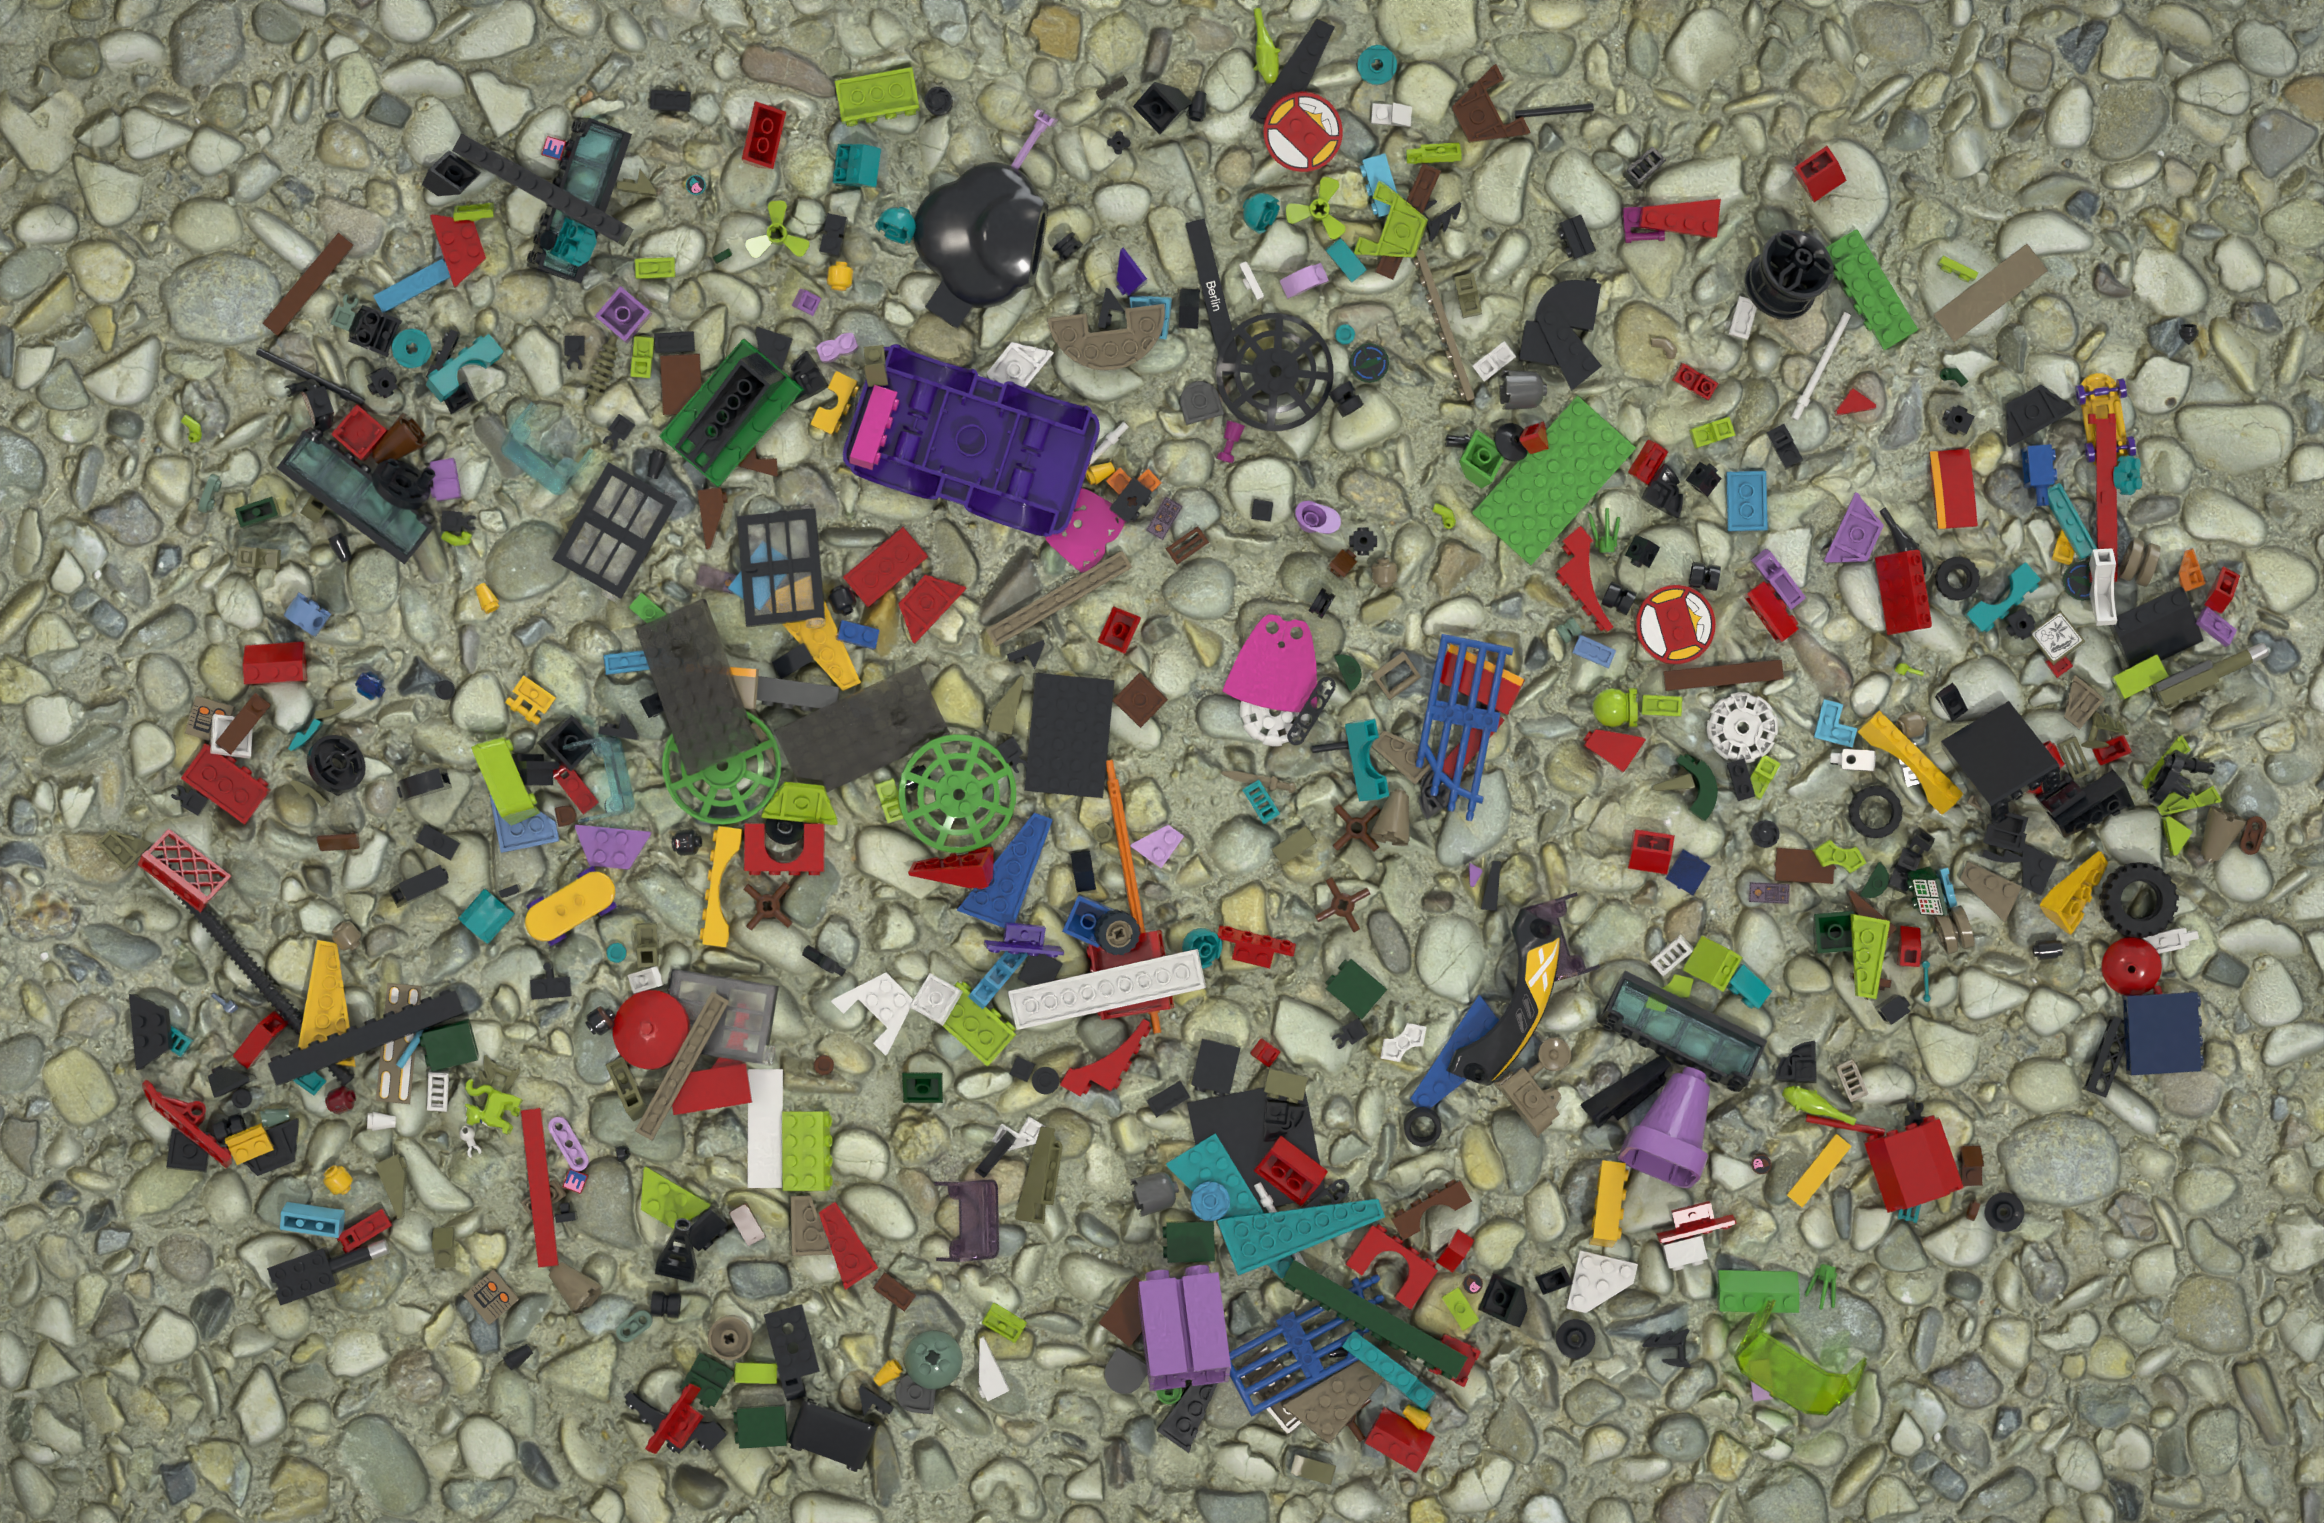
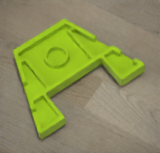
M1378 181L1373 199L1391 205L1379 243L1361 236L1358 239L1354 254L1415 257L1428 219L1384 182Z
M2180 735L2141 780L2140 783L2146 793L2150 781L2154 782L2158 771L2164 765L2165 760L2163 759L2167 754L2171 755L2174 750H2179L2184 754L2191 751L2183 735ZM2211 786L2196 796L2192 792V794H2189L2188 800L2171 792L2156 809L2163 816L2220 803L2223 800L2215 787Z

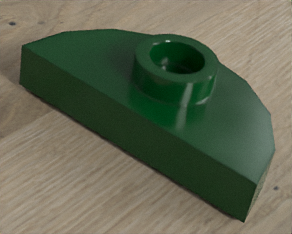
M1342 654L1334 656L1349 692L1353 691L1361 681L1362 672L1360 665L1351 656Z
M1877 863L1859 896L1875 898L1887 889L1889 874L1883 864Z

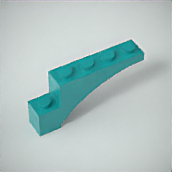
M1355 1331L1352 1332L1342 1347L1381 1376L1422 1410L1425 1411L1437 1396L1435 1392L1421 1383L1417 1377Z

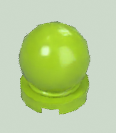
M1614 688L1600 692L1594 699L1592 706L1593 715L1597 721L1609 727L1621 726L1624 722L1629 723V727H1637V688H1628L1626 694L1620 689Z

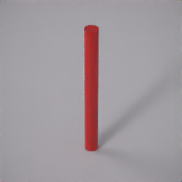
M1809 1114L1806 1115L1805 1122L1868 1134H1878V1136H1884L1885 1133L1884 1128L1857 1123L1853 1126L1841 1120Z

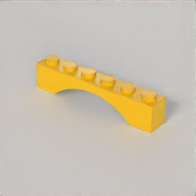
M1880 710L1869 718L1857 731L1871 746L1881 748L1905 763L1922 784L1927 801L1941 815L1953 807L1963 796L1964 793Z
M718 826V830H714L713 841L716 842L715 850H711L710 861H713V869H709L708 881H711L710 889H706L705 900L708 901V906L704 908L702 920H706L705 928H701L700 940H703L702 944L728 947L730 926L725 920L720 905V883L727 864L741 849L743 829Z

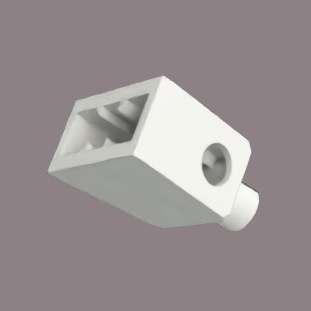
M1843 749V753H1831L1830 764L1842 765L1843 770L1875 772L1876 752ZM1856 757V762L1848 763V758Z

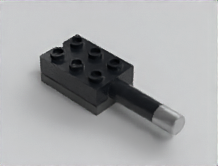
M383 1239L331 1258L328 1248L324 1247L271 1266L267 1270L272 1283H277L278 1290L275 1292L281 1306L339 1285L337 1272L390 1253L387 1241Z

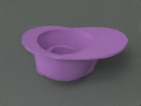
M1303 501L1296 507L1295 515L1297 522L1305 532L1331 534L1337 531L1341 525L1339 514L1330 507L1312 501Z

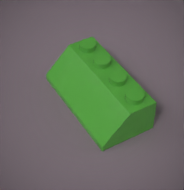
M1718 1270V1311L1799 1313L1800 1293L1797 1271Z

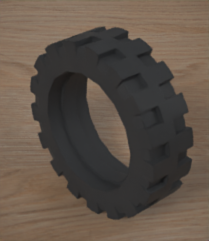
M1869 786L1861 789L1854 795L1849 805L1848 814L1851 825L1858 833L1868 838H1883L1892 834L1899 827V823L1902 820L1903 808L1900 799L1892 790L1886 787ZM1873 795L1885 798L1890 803L1892 809V816L1889 822L1884 827L1878 829L1866 826L1861 821L1859 815L1862 802Z

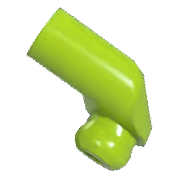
M186 414L182 418L181 423L189 428L188 440L191 443L199 442L202 437L201 425Z
M1435 503L1432 512L1441 515L1446 529L1453 528L1456 524V519L1452 509Z

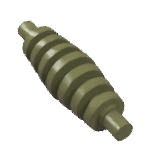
M610 335L608 343L602 345L605 352L599 351L598 353L603 358L595 359V362L599 363L600 367L592 365L591 368L598 371L597 374L590 373V377L594 378L595 381L589 380L588 385L593 386L592 389L587 388V393H589L587 404L591 406L595 405L598 397H602L603 393L599 392L600 389L605 390L607 387L602 385V382L609 383L610 379L604 377L605 374L613 375V372L607 370V368L615 367V364L610 362V359L616 361V356L612 355V353L618 352V348L615 346L618 337Z

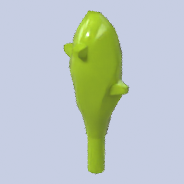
M1255 8L1253 11L1257 27L1255 48L1257 65L1254 67V71H1259L1265 82L1272 84L1278 78V53L1281 50L1274 47L1273 40L1264 27L1261 8Z
M1789 1086L1783 1090L1782 1096L1797 1112L1802 1110L1812 1115L1829 1116L1853 1126L1855 1125L1857 1118L1840 1112L1825 1098L1818 1095L1817 1090H1808L1799 1086Z

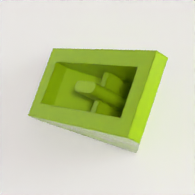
M2170 816L2162 817L2170 856L2178 855L2193 831Z

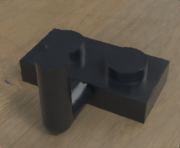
M550 962L543 965V969L546 970V979L530 980L532 1000L572 996L571 978H554L553 964Z

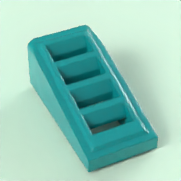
M1259 779L1242 789L1263 824L1280 815L1279 809ZM1258 787L1261 789L1252 796L1250 795V792ZM1264 794L1265 797L1257 802L1254 801L1255 798ZM1266 801L1269 802L1268 805H1266V806H1264L1263 808L1259 809L1258 806H1260L1261 804H1263V803L1266 802ZM1268 809H1273V811L1265 816L1263 815V813Z
M171 1025L172 1039L175 1035L179 1036L174 1042L171 1051L183 1057L194 1040ZM183 1039L184 1043L182 1044L180 1049H178L177 1045Z

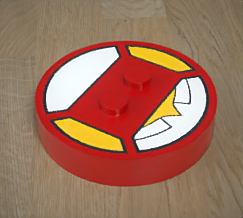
M1300 91L1287 94L1272 105L1265 117L1263 137L1270 155L1276 162L1292 171L1309 172L1325 166L1334 158L1342 142L1343 127L1338 112L1327 99L1316 93Z
M1669 585L1652 592L1640 605L1635 620L1636 636L1644 651L1659 662L1673 665L1684 664L1701 656L1710 646L1716 626L1714 612L1707 599L1698 591L1682 585Z

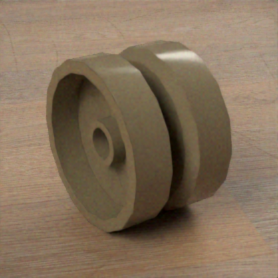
M2133 537L2124 553L2119 570V578L2130 581L2135 576L2136 584L2147 587L2155 572L2161 547L2153 543H2149L2145 547L2143 540Z
M1961 905L1950 909V917L1949 915H1934L1936 931L1947 955L1958 952L1959 945L1963 949L1975 946L1969 920Z
M725 1315L719 1318L712 1325L708 1334V1345L712 1353L724 1360H736L742 1357L751 1347L753 1341V1330L749 1322L737 1315ZM730 1333L734 1335V1340L732 1341L727 1338V1335Z

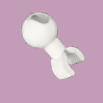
M471 1126L462 1127L459 1134L461 1139L467 1142L469 1147L468 1156L472 1157V1146L481 1154V1147L476 1145L474 1141L475 1130Z

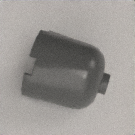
M1502 371L1500 377L1504 378V384L1499 386L1500 404H1504L1503 410L1532 409L1541 404L1543 396L1547 395V385L1543 384V379L1537 372Z
M1158 1172L1130 1179V1185H1134L1135 1191H1132V1196L1136 1209H1141L1140 1217L1168 1209L1175 1204L1176 1193L1179 1192L1177 1182H1172L1168 1174Z

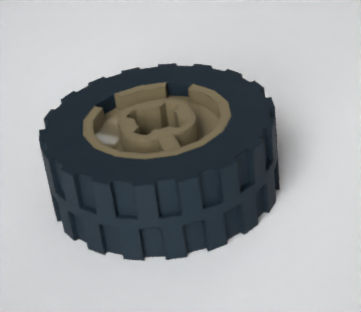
M1109 910L1097 920V924L1094 927V937L1097 944L1109 954L1124 955V953H1129L1131 949H1134L1139 941V924L1136 923L1135 918L1123 910Z

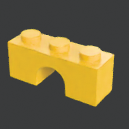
M836 371L827 389L838 396V404L831 410L818 407L811 421V426L832 436L835 432L838 433L843 424L840 422L843 414L847 415L850 410L851 404L848 403L851 397L855 398L859 391L858 381Z

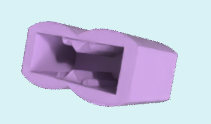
M844 333L835 340H827L820 343L816 349L822 363H831L840 356H848L855 353L859 346L853 333Z

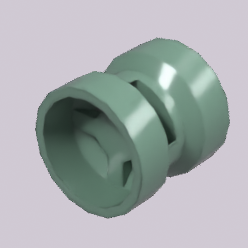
M1572 616L1566 620L1565 624L1555 627L1566 644L1571 641L1572 637L1583 633Z

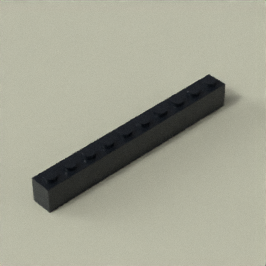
M462 133L452 149L453 152L622 246H625L634 230Z
M450 989L439 993L440 997L434 999L431 996L420 1000L421 1004L413 1006V1004L402 1007L401 1012L396 1014L394 1011L388 1012L383 1015V1019L378 1021L375 1018L365 1021V1026L357 1028V1025L345 1029L346 1033L338 1035L337 1032L327 1036V1040L320 1043L319 1040L313 1041L308 1044L309 1047L306 1049L295 1048L289 1051L290 1055L282 1057L280 1054L270 1058L271 1062L268 1063V1067L276 1087L464 1014L456 991L451 992Z

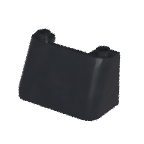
M804 1397L788 1443L791 1444L790 1448L797 1451L804 1449L847 1465L846 1469L857 1472L858 1469L862 1470L879 1424L873 1421H865L864 1423V1419H858L828 1408L821 1403L816 1405L817 1403L814 1402V1399Z

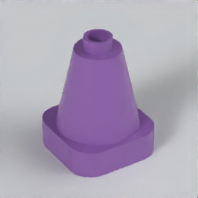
M1684 1067L1682 1073L1672 1075L1639 1126H1634L1626 1135L1618 1156L1619 1161L1626 1163L1627 1166L1681 1188H1691L1700 1180L1708 1159V1154L1702 1150L1710 1087L1704 1082L1706 1079L1705 1073L1695 1068Z

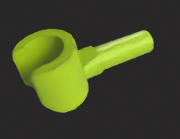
M1899 663L1895 669V672L1902 676H1905L1907 671L1919 676L1924 675L1923 671L1913 669L1904 663Z

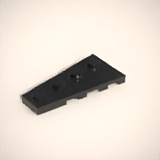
M1552 305L1536 317L1559 364L1560 370L1568 383L1570 391L1574 390L1602 367Z
M1191 1381L1181 1395V1398L1175 1403L1156 1430L1189 1453L1218 1383L1192 1386Z

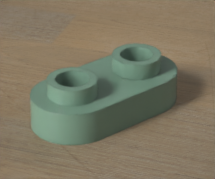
M210 475L199 502L198 511L207 513L208 510L212 511L215 500H213L214 495L220 491L222 486L220 476Z
M640 1310L622 1322L616 1330L619 1340L630 1342L647 1330L653 1322L650 1312ZM641 1316L646 1317V1323L640 1322ZM624 1328L630 1329L629 1335L624 1334Z

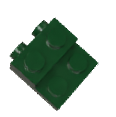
M700 1352L680 1388L683 1390L690 1383L700 1387L701 1390L696 1396L700 1399L699 1403L706 1408H710V1406L715 1407L733 1376L734 1370Z

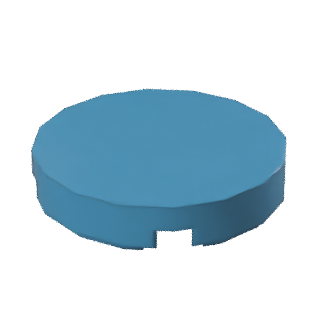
M1216 1182L1200 1184L1194 1189L1191 1196L1193 1212L1205 1221L1221 1219L1227 1214L1230 1207L1228 1191Z

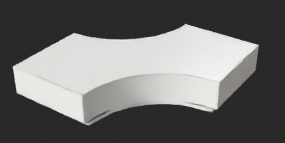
M1407 1023L1404 1031L1399 1036L1383 1040L1380 1058L1400 1062L1403 1054L1408 1049L1415 1046H1423L1426 1026Z

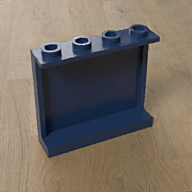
M2198 992L2122 995L2126 1074L2132 1076L2201 1071V1066L2204 1065V1058L2200 1051V1047L2203 1046V1038L2199 1031V1027L2202 1026V1018L2198 1011V1007L2201 1006V998Z

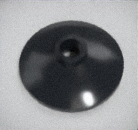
M1506 423L1500 426L1495 433L1496 449L1503 458L1509 461H1520L1528 453L1519 439L1524 429L1517 424Z
M767 818L765 830L774 842L790 845L802 838L804 823Z
M1997 1193L1986 1203L1984 1210L1985 1219L1997 1231H2012L2023 1221V1204L2017 1196L2011 1193ZM2002 1208L2007 1210L2005 1215L2000 1214Z
M1571 1319L1564 1322L1558 1328L1556 1344L1560 1352L1566 1357L1572 1359L1583 1358L1592 1351L1595 1345V1333L1587 1322L1580 1319ZM1573 1335H1578L1579 1339L1578 1341L1573 1342L1571 1340V1337Z

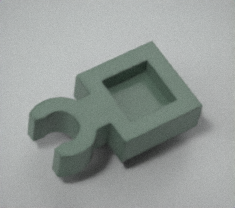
M345 294L343 297L344 306H337L330 324L350 332L357 315L352 310L359 304V299L355 298L354 302L349 304V295Z

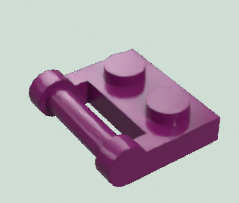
M1642 207L1623 208L1625 243L1642 240L1665 241V231L1631 233V228H1639Z

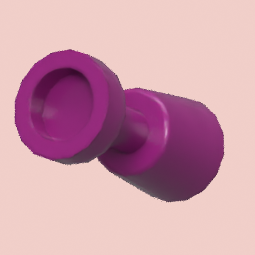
M1226 421L1224 439H1227L1224 451L1219 452L1216 459L1233 464L1234 456L1231 455L1234 442H1239L1245 428L1244 425Z

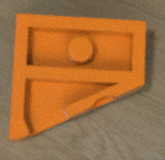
M2193 548L2185 551L2179 570V582L2185 592L2206 584Z

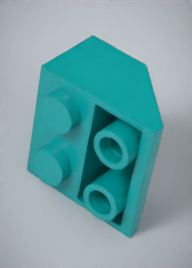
M838 144L833 183L876 188L881 148L866 144Z
M1740 964L1735 970L1727 986L1734 995L1739 994L1743 997L1741 1001L1749 1009H1759L1772 992L1744 964Z

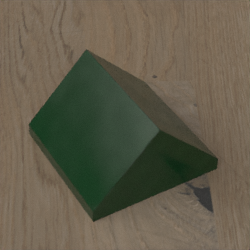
M943 1072L902 1073L903 1103H943Z

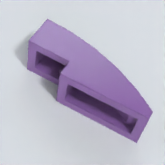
M1764 549L1751 560L1766 582L1772 585L1775 593L1790 610L1806 598L1771 551Z

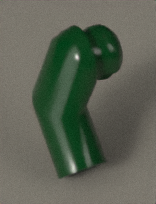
M1943 368L1940 371L1939 376L1943 381L1955 380L1960 387H1963L1968 382L1967 378L1958 368Z

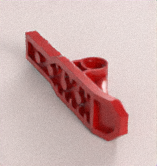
M145 1080L142 1083L144 1094L155 1111L187 1138L199 1145L226 1169L232 1164L231 1152L225 1147L221 1148L216 1144L217 1141L210 1134L206 1135L198 1128L206 1117V1107L202 1102L194 1101L187 1103L175 1098L172 1099L156 1091L149 1080ZM200 1110L202 1113L200 1115H194L192 1114V1111Z

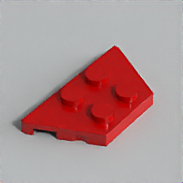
M432 214L430 219L453 287L456 288L476 267L486 260V256L474 221H454L453 217Z
M924 575L898 603L914 644L967 589L965 586Z

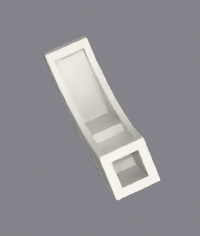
M2095 549L2092 551L2089 563L2093 578L2089 595L2096 626L2116 625L2117 616L2114 601L2116 562L2113 549Z

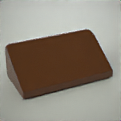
M358 833L316 837L320 851L360 848Z

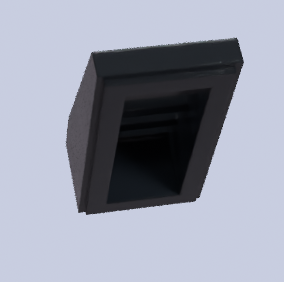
M1652 146L1625 170L1623 177L1636 189L1666 159ZM1651 155L1658 163L1655 164L1648 156ZM1643 161H1645V162L1651 167V169H1649V168L1643 163ZM1637 166H1639L1644 171V175L1640 172Z

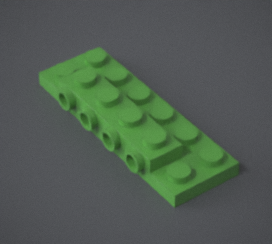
M1857 229L1826 247L1832 259L1833 275L1837 281L1841 280L1845 286L1843 287L1844 293L1848 298H1852L1855 303L1853 304L1855 311L1858 315L1862 314L1865 319L1863 323L1869 332H1873L1883 350L1888 349L1918 330Z

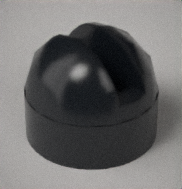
M627 1146L615 1147L619 1162L626 1161L630 1157L631 1153L625 1154V1151L629 1150Z

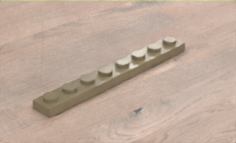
M1423 249L1418 250L1416 256L1412 259L1415 268H1420L1422 275L1419 276L1422 287L1426 286L1428 294L1425 295L1428 305H1432L1435 313H1432L1435 324L1440 326L1441 331L1438 333L1441 342L1446 343L1448 350L1445 351L1448 362L1452 361L1454 369H1451L1455 380H1459L1461 386L1458 388L1461 399L1465 398L1466 402L1472 401L1475 397Z
M1122 550L989 627L986 631L995 647L1123 574L1131 569L1132 566Z
M713 991L711 992L635 1132L651 1141L654 1140L728 1006L729 1000Z

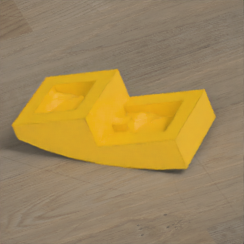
M2061 528L2051 560L2070 566L2075 551Z

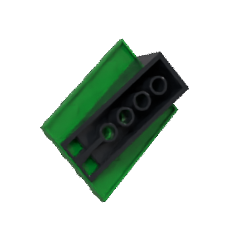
M742 339L659 437L719 487L804 389L746 339Z

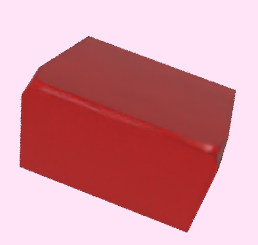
M1261 1038L1250 1054L1270 1068L1280 1054V1051Z

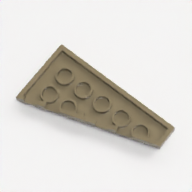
M1389 1343L1379 1348V1350L1398 1364L1405 1357V1353L1400 1349L1397 1351L1388 1346ZM1359 1360L1283 1405V1408L1330 1445L1383 1383L1384 1379Z

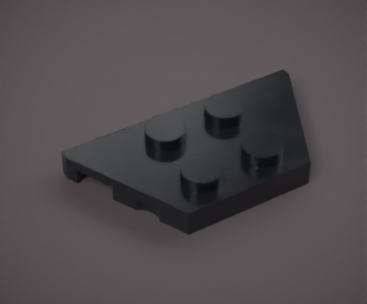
M2039 385L2005 404L2008 447L2015 445L2076 410L2075 407L2063 401L2056 394L2051 393L2043 385Z
M129 994L136 1070H142L146 1065L157 1060L163 1053H167L173 1048L169 1009L162 1005H156L155 1002L145 1000L137 994Z
M299 1118L266 1130L274 1150L243 1162V1164L247 1165L255 1175L260 1176L295 1162Z

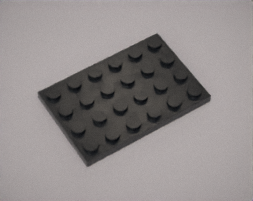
M1036 673L1027 758L1028 767L1026 768L1024 791L1103 798L1115 680Z

